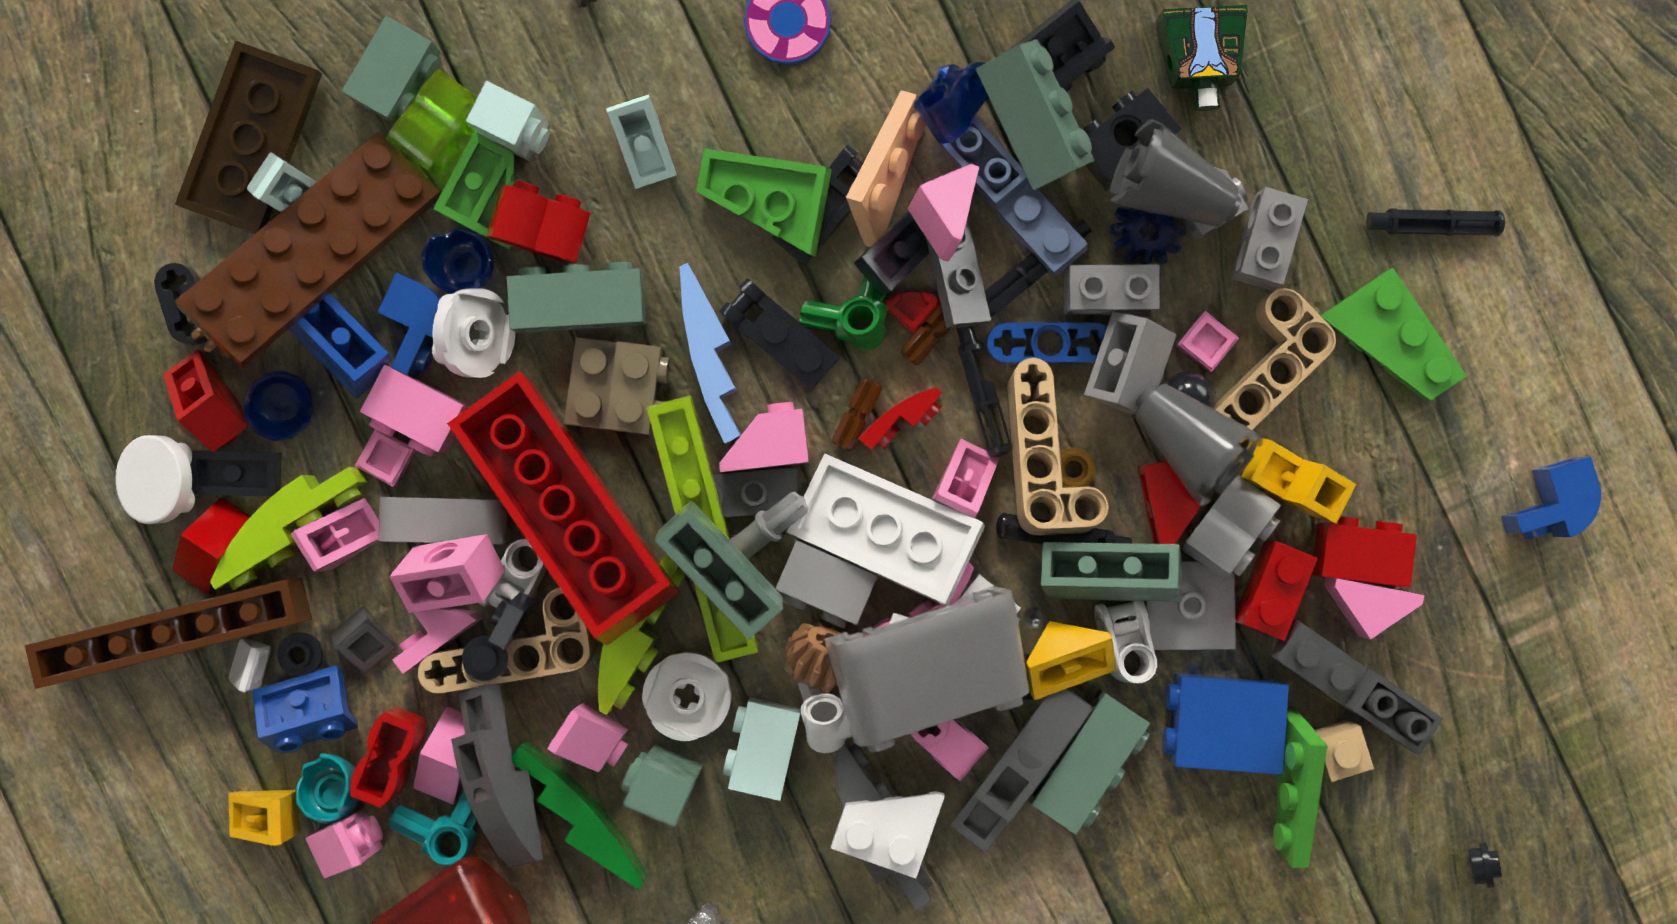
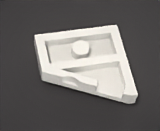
M935 791L929 792L926 795L896 796L869 802L864 800L845 803L831 843V849L916 878L945 797L944 793Z

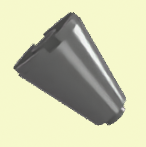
M1154 119L1148 120L1137 130L1134 136L1141 139L1133 151L1128 148L1125 149L1114 172L1110 193L1116 196L1110 199L1112 203L1121 207L1216 227L1220 226L1224 221L1230 222L1235 217L1241 205L1237 185L1160 122Z
M1166 383L1158 388L1154 384L1149 386L1135 403L1139 407L1136 418L1191 497L1200 506L1211 501L1205 496L1206 493L1214 488L1220 494L1250 463L1254 457L1248 451L1252 443L1254 442L1259 447L1263 443V437L1254 430Z

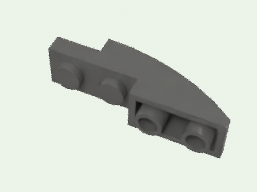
M1293 619L1285 641L1279 640L1270 654V657L1294 672L1297 677L1417 755L1421 754L1443 720L1442 717L1383 676L1368 669L1305 624Z
M484 684L459 693L465 735L453 738L451 742L463 789L483 833L509 868L543 860L541 835L537 825L534 792L530 783L529 771L514 772L512 748L508 739L505 705L501 696L500 684Z
M1069 688L1045 696L1008 745L1003 755L954 818L951 826L987 852L1056 762L1092 711L1093 706Z
M846 741L839 750H836V774L842 810L845 803L864 800L870 802L894 797L882 779L875 783L868 774L866 768L871 763L857 744L849 746ZM862 860L876 884L892 874L917 911L932 901L928 887L933 883L922 866H920L917 877L913 878Z

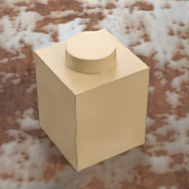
M1343 720L1315 729L1316 733L1328 745L1323 778L1334 782L1374 769L1360 725Z

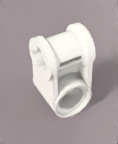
M526 538L513 542L506 549L501 559L505 573L485 600L479 603L480 605L486 607L490 604L497 608L502 600L510 602L520 591L533 599L535 598L537 588L547 568L538 555L537 565L534 569H527L521 565L518 557L520 549L523 546L531 547Z
M1130 601L1106 607L1104 604L1096 605L1094 614L1097 630L1109 632L1113 639L1116 671L1110 674L1116 680L1126 683H1144L1150 680L1157 669V658L1152 643L1150 622L1144 601ZM1128 617V620L1115 622L1117 619ZM1131 651H1134L1140 659L1139 670L1133 675H1130L1124 668L1125 656Z

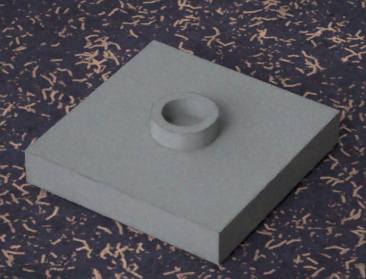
M1182 561L1181 602L1145 601L1154 650L1236 649L1235 573L1232 571L1224 581L1198 561Z

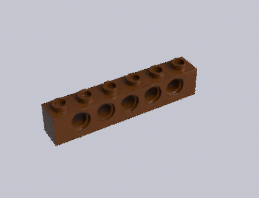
M294 578L25 645L34 687L38 689L312 620V615L303 579Z

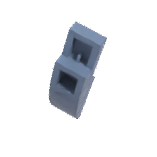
M973 113L939 141L940 146L958 169L969 164L979 167L974 187L976 193L1026 251L1030 250L1054 277L1088 250V243L1038 189L1033 191L1022 166Z

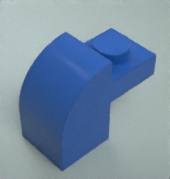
M397 272L378 313L409 327L391 368L417 378L420 371L425 372L429 368L434 358L432 354L433 323L438 310V303L442 296L425 285Z
M1591 456L1573 457L1532 470L1543 504L1501 516L1506 533H1523L1524 539L1546 535L1551 531L1553 537H1573L1581 533L1593 522L1601 502L1600 483Z

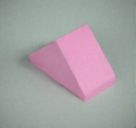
M969 164L920 185L908 207L909 212L941 260L949 262L962 240L979 167Z
M960 439L931 500L975 519L1000 457L989 456L986 450Z
M363 498L293 531L291 536L313 572L329 571L378 542L379 520L367 500Z
M1325 577L1324 587L1356 634L1367 639L1374 638L1421 606L1424 601V595L1337 578Z
M450 706L446 707L420 752L413 785L414 789L452 805L456 803L462 788L451 739L465 735L462 712Z

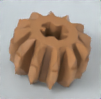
M817 621L813 626L802 623L799 629L793 632L792 637H789L785 646L783 659L786 662L784 670L794 675V682L808 685L809 691L812 688H817L822 693H829L830 690L839 692L824 640L825 638L841 634L835 630L834 625L829 628L824 627Z

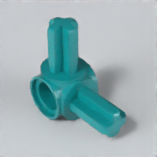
M463 791L450 817L443 815V817L440 816L434 821L405 805H399L392 813L388 824L390 829L423 845L421 852L442 865L456 864L467 859L472 853L474 841L479 834L474 829L477 819L470 807L465 791ZM449 831L456 833L461 840L460 851L454 857L447 856L441 849L442 837Z

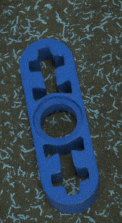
M1095 322L1002 323L994 327L988 334L985 344L986 351L991 359L1000 364H1019L1028 358H1038L1047 364H1094L1099 349H1097L1096 355H1091L1089 347L1073 348L1075 356H1068L1071 340L1067 330L1075 331L1073 340L1087 339L1090 336V331L1096 332L1097 339L1103 340L1107 326ZM1024 331H1032L1029 340V349L1032 356H1024L1026 347H1014L1010 350L1009 355L1005 356L1003 355L1002 348L994 346V340H999L1002 337V332H1009L1010 339L1024 340L1026 338ZM1045 331L1057 333L1062 340V348L1054 356L1044 355L1038 348V337Z

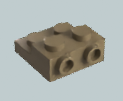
M576 337L564 424L653 436L647 407L664 402L657 401L659 384H667L669 376L670 358L663 357L664 349L657 346Z

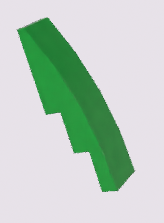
M528 741L520 745L512 756V763L523 771L528 770L529 775L546 785L537 801L574 825L564 841L639 890L648 873L624 834L600 804L566 770Z

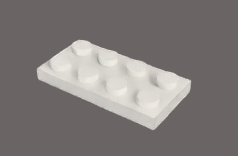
M824 453L804 495L809 508L808 512L788 528L787 533L798 540L948 606L985 525L977 519Z

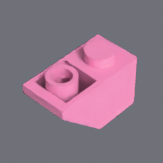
M365 808L305 838L324 879L363 863L383 848L380 841L383 839L381 826L373 815L368 816Z

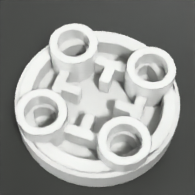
M146 435L134 439L126 446L117 464L116 490L122 507L131 518L144 524H161L169 522L180 513H187L193 508L195 496L191 490L192 471L190 466L192 451L187 444L177 443L166 436Z

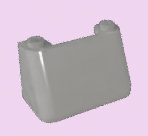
M992 586L973 592L974 600L968 598L959 599L953 605L876 629L872 627L863 629V634L856 633L848 636L844 632L825 638V644L854 743L858 746H868L869 752H877L894 746V738L994 706H996L998 711H1003L1022 705V697L1029 693L1017 611L1011 590Z

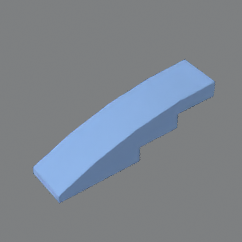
M686 263L680 266L682 313L690 355L705 403L724 444L729 445L737 441L741 433L722 399L736 392L737 389L717 352L732 345L691 267Z

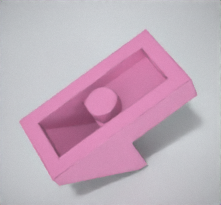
M454 607L413 612L428 634L424 635L422 630H419L399 645L403 652L392 660L402 674L410 672L417 668L427 656L440 651L482 620L483 617L478 611Z

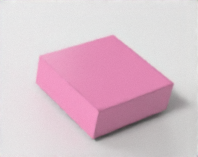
M1203 311L1175 346L1210 373L1233 347L1239 337L1207 311Z
M374 429L355 467L392 487H397L416 450L408 446L404 441Z

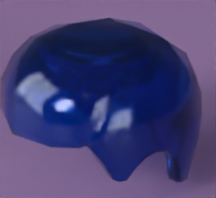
M455 228L452 232L445 235H432L421 253L423 271L437 288L448 294H454L462 289H481L488 283L495 268L493 251L481 235L467 230L464 231L461 228Z
M284 370L266 372L250 384L245 396L244 416L257 435L272 441L293 439L311 421L313 395L307 383L300 376Z

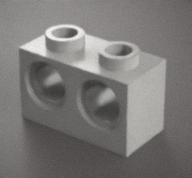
M1264 187L1253 196L1230 279L1271 291L1284 285L1308 199Z
M1070 265L1064 271V315H1112L1113 311L1128 315H1151L1160 309L1159 265Z

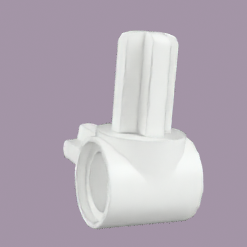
M797 683L804 701L801 705L800 713L806 728L807 743L810 748L821 753H831L839 750L844 745L846 739L852 737L842 699L833 694L822 693L817 688H812L809 691L808 685Z

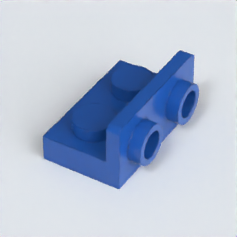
M337 665L252 690L258 739L275 752H294L301 749L303 744L319 739L326 741L335 740L342 737L346 731L358 728L357 718L348 709L344 674Z

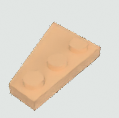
M905 91L900 92L846 196L864 245L867 247L872 246L888 229L917 142L922 137L925 129L926 118L922 113L917 94Z

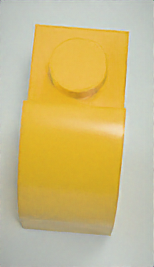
M1263 438L1261 447L1257 445L1253 452L1254 457L1246 466L1241 477L1263 489L1265 494L1294 509L1337 524L1356 483L1323 464L1304 460L1272 440Z

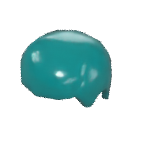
M320 754V758L302 766L301 778L296 786V804L306 818L319 823L329 824L347 817L353 812L359 799L351 797L350 783L355 766L342 757Z

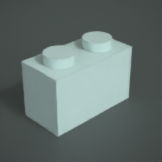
M488 81L485 82L466 119V122L478 134L529 162L534 152L537 154L542 152L550 135V131L547 130L548 121L534 104Z
M753 697L749 698L747 708L738 706L733 732L740 733L737 751L728 749L723 769V775L730 777L728 789L780 801L800 717V708Z

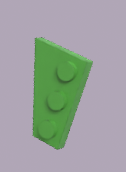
M704 148L696 192L816 257L832 169L827 166Z
M1394 268L1386 270L1320 315L1334 330L1345 337L1349 344L1378 362L1387 373L1425 402L1433 400L1467 377Z
M1287 707L1283 775L1277 774L1276 824L1273 830V840L1276 849L1281 852L1292 868H1309L1328 745L1295 707Z

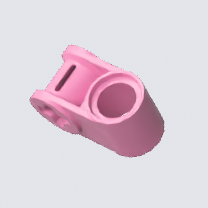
M954 719L936 725L932 731L925 728L921 732L910 733L922 747L932 754L931 756L960 782L989 749L976 735Z

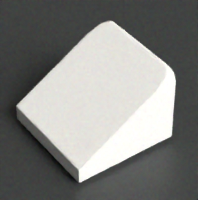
M245 638L239 640L229 674V681L239 691L247 692L261 687L272 650L271 646Z

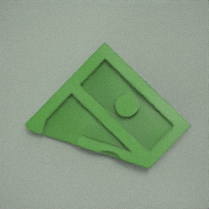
M474 131L433 209L486 238L500 188L505 185L513 187L514 153ZM491 240L508 250L512 248V246Z

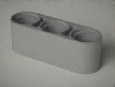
M380 497L378 541L437 543L487 534L492 544H506L507 510L500 500Z

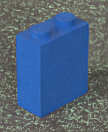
M1174 673L1173 684H1167L1165 693L1166 710H1171L1170 728L1165 727L1163 730V754H1168V761L1176 767L1283 775L1289 685L1271 680Z

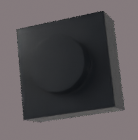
M521 591L510 602L502 600L491 617L490 624L494 625L495 629L488 641L504 650L517 637L536 600Z

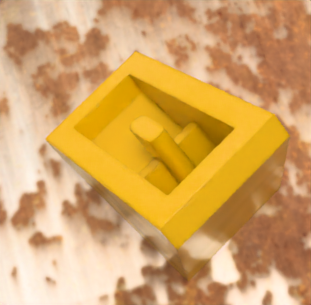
M1049 621L1026 662L1030 692L1033 699L1043 698L1116 671L1113 639L1109 632Z
M296 790L228 793L229 837L275 846L281 845L299 834V807L296 804Z

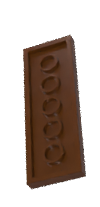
M377 132L176 299L177 308L243 369L438 201L441 191Z

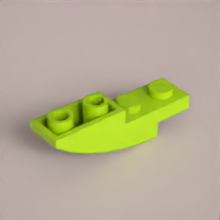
M348 467L319 484L314 475H300L281 488L262 504L232 539L210 581L213 588L216 590L231 587L233 592L238 591L257 580L255 572L269 564L271 569L292 559L295 556L292 549L298 546L291 536V533L296 530L295 527L301 528L322 518L321 512L333 504L340 508L360 497L361 493L358 489L369 483L363 471L357 467Z
M666 553L660 563L678 588L687 574ZM667 603L609 645L603 643L598 676L599 711L606 716L614 707L620 710L624 708L635 690V687L629 684L638 669L645 673L658 654L659 650L653 647L658 636L645 629L644 626L647 622L654 626L665 610Z

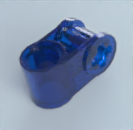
M973 62L963 68L955 64L943 65L927 89L915 101V110L938 143H950L962 136L968 130L970 122L981 106L989 98L976 71V68L985 63Z

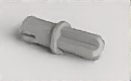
M790 492L769 510H761L756 513L755 521L744 528L739 534L733 536L730 541L749 560L753 554L769 542H777L782 539V532L807 514L809 508L806 500L802 495Z

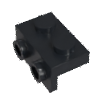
M1071 0L1010 49L1038 39L1040 46L1044 47L1052 58V71L1059 86L1068 92L1072 87L1071 82L1081 74L1089 73L1099 68L1107 59L1105 55L1111 52L1115 45L1111 39L1100 35L1079 0Z

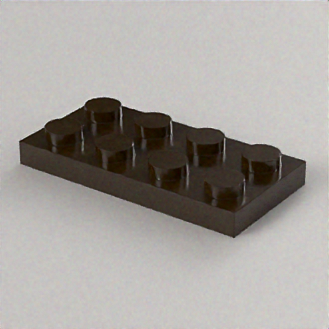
M235 40L175 205L253 234L262 229L268 223L273 207L252 195L247 190V187L269 153L275 154L288 164L290 163L322 73L317 69Z

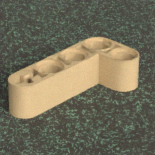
M1278 289L1259 301L1255 312L1257 321L1278 344L1213 407L1216 411L1252 430L1312 373L1335 348L1336 336L1332 327L1299 293L1292 289ZM1274 299L1283 301L1288 307L1289 315L1285 322L1274 318L1271 312V305ZM1306 330L1312 331L1319 339V348L1316 353H1310L1303 346L1302 337ZM1274 361L1282 362L1288 369V378L1284 384L1277 383L1271 377L1270 369ZM1244 391L1252 393L1257 401L1256 410L1251 415L1244 413L1239 407V397Z
M1024 359L1012 373L1007 387L1016 507L1019 524L1024 531L1032 535L1089 532L1107 516L1109 507L1107 498L1101 491L1093 487H1062L1052 369L1041 359ZM1026 374L1030 375L1032 382H1039L1032 393V402L1029 403L1026 402L1031 396L1030 385L1028 382H1022ZM1034 416L1043 423V433L1037 435L1028 432L1024 427V417ZM1030 459L1042 461L1047 468V476L1045 478H1035L1028 472L1027 461ZM1084 500L1091 504L1094 510L1093 520H1083L1076 514V501ZM1039 502L1046 505L1050 510V521L1042 523L1035 520L1030 512L1031 503Z
M557 588L546 595L543 602L546 633L515 638L506 647L508 652L507 666L503 673L495 679L480 681L474 679L465 671L462 663V654L465 647L443 650L427 656L418 668V679L426 690L432 693H445L475 688L484 684L505 683L572 672L584 667L592 660L595 654V640L577 612L571 618H564L557 613L555 608L556 600L561 594H564L560 588ZM567 638H574L582 644L583 656L579 661H571L564 656L562 649ZM524 645L534 647L539 653V663L535 669L525 667L520 661L519 654ZM462 664V672H456L445 678L441 675L436 676L434 673V668L440 665L442 667H452Z

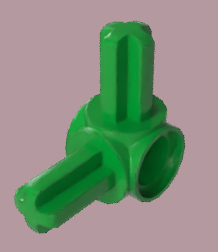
M864 276L858 296H853L850 298V301H845L841 307L815 301H805L800 310V323L803 326L836 332L837 339L848 341L859 350L869 351L877 348L883 342L886 335L884 321L888 308L883 304L885 295L881 297ZM863 319L873 320L866 329H854L855 325Z

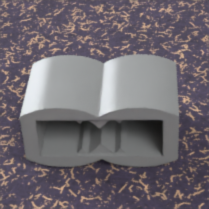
M1238 476L1224 490L1181 550L1224 581L1232 571L1240 576L1255 556V554L1249 551V548L1258 537L1265 542L1279 524L1280 520L1274 514L1281 505L1241 476Z

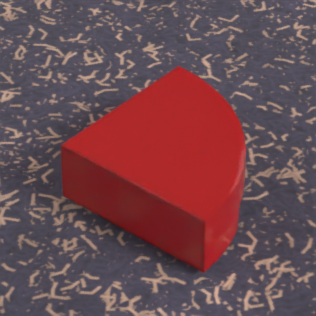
M907 291L891 296L883 304L888 308L887 313L914 335L941 303L938 297L928 292Z

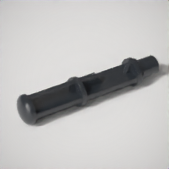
M1390 208L1385 213L1368 212L1366 227L1367 230H1385L1389 235L1436 234L1446 236L1488 235L1498 237L1505 229V216L1500 210L1454 211L1453 209L1400 210Z
M1079 219L1072 225L1083 239L1092 232L1083 219ZM1033 253L1016 264L1010 271L985 290L990 317L994 316L1048 272L1046 267Z
M974 326L956 328L960 341L958 353L988 450L987 453L992 457L1006 455L1011 452L1013 447L1000 406V400L994 382L984 380L977 356L984 349L982 341L977 339ZM998 407L1008 443L1003 444L993 408ZM985 411L995 445L992 448L989 446L980 412Z
M1001 513L996 522V534L1001 539L1005 538L1042 545L1043 542L1132 544L1131 537L1115 535L1109 529L1093 528L1089 532L1078 534L1032 535L1023 530L1017 515ZM1034 518V519L1037 520L1038 522H1042V523L1049 522V520H1043V519Z

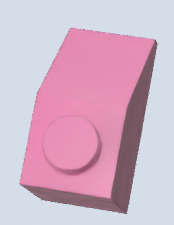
M793 402L767 405L768 413L758 414L720 461V472L726 473L809 463L803 409L794 410Z
M584 701L571 711L547 749L560 757L600 772L606 763L614 767L624 753L628 744L622 741L628 729Z

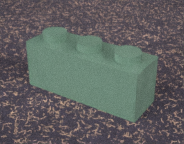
M1038 39L1020 44L976 68L1033 191L1095 161L1091 154V141L1086 132L1079 128L1072 113V101L1068 93L1059 86L1052 71V58L1048 51L1040 46Z
M632 262L607 263V270L589 271V265L583 264L563 266V273L546 274L543 267L520 268L519 275L507 276L509 329L516 333L647 326L644 273L640 268L633 269Z
M692 500L658 530L655 542L748 639L753 637L783 610V596Z
M1043 542L1041 587L1047 599L1181 602L1182 557L1179 544Z
M1101 689L1090 703L1093 709L1028 798L1032 806L1075 835L1081 827L1087 829L1094 822L1100 811V806L1097 805L1098 801L1106 790L1112 792L1118 786L1125 773V770L1121 768L1130 753L1137 755L1142 750L1150 735L1146 731L1150 725L1148 721Z
M655 744L648 754L641 752L634 764L630 765L621 786V790L628 792L623 805L675 827L687 805L704 764Z

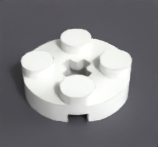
M462 289L454 294H446L439 300L438 310L433 323L434 344L432 347V354L437 363L445 365L454 374L474 378L488 377L495 373L491 371L496 369L499 364L506 363L513 351L515 332L509 329V315L505 314L503 307L500 305V303L504 302L497 294L486 289ZM474 322V329L480 331L479 339L471 341L469 330Z
M693 651L671 654L654 666L645 680L642 692L644 708H646L647 715L652 720L651 723L656 730L671 739L679 741L695 740L717 729L727 716L732 699L727 673L722 670L718 663H715L714 659ZM687 684L695 686L694 693L699 695L700 699L698 703L691 702L688 708L680 706L681 698L675 695V691L677 688L684 689Z

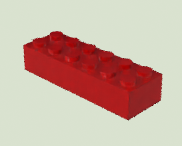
M521 371L447 423L596 640L609 645L680 593V590L537 387Z

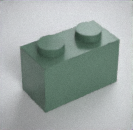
M386 15L342 92L352 101L398 127L402 118H409L418 103V96L416 94L423 82L430 81L436 74L440 65V58L438 57L441 51L429 39Z

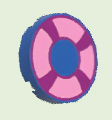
M749 0L746 5L744 25L748 41L759 56L767 61L779 63V65L794 66L806 63L820 53L829 36L831 15L827 0Z

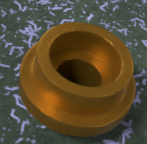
M1075 447L1060 451L1062 487L1089 486L1096 472L1095 462L1091 455L1085 450ZM1070 461H1075L1080 465L1081 471L1076 478L1069 477L1065 472V466Z

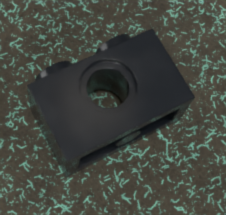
M1149 88L1138 96L1133 91H1130L1112 106V109L1115 111L1112 117L1104 123L1099 118H1096L1083 129L1091 141V154L1095 160L1085 166L1105 191L1110 189L1114 172L1125 149L1128 148L1133 151L1141 140L1134 136L1133 145L1122 146L1114 138V129L1125 127L1134 135L1146 121L1154 119L1175 135L1181 130L1180 126Z

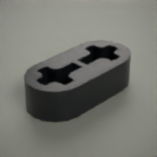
M178 263L166 264L156 273L154 284L168 331L178 342L189 345H201L208 340L205 336L193 339L190 332L182 331V325L188 323L187 316L177 308L175 300L180 297L179 292L169 289V284L175 282L174 274L187 280V283L181 285L182 294L196 284L200 278L197 272L190 267Z

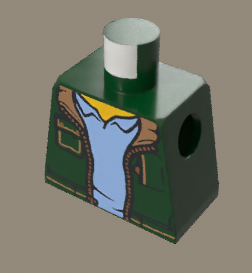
M1247 5L1163 9L1157 18L1156 28L1169 84L1174 89L1192 88L1194 111L1219 109V86L1232 85L1239 78L1248 13Z

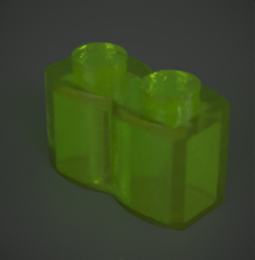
M438 68L421 88L413 103L397 120L386 140L432 174L436 175L440 169L447 171L460 154V150L457 149L460 141L467 134L472 136L475 131L466 122V119L477 97Z

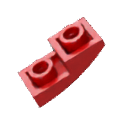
M935 387L905 399L881 415L867 428L858 440L871 451L877 444L885 449L900 431V428L894 424L898 418L903 420L912 429L918 422H921L926 427L943 407L936 401L942 392Z

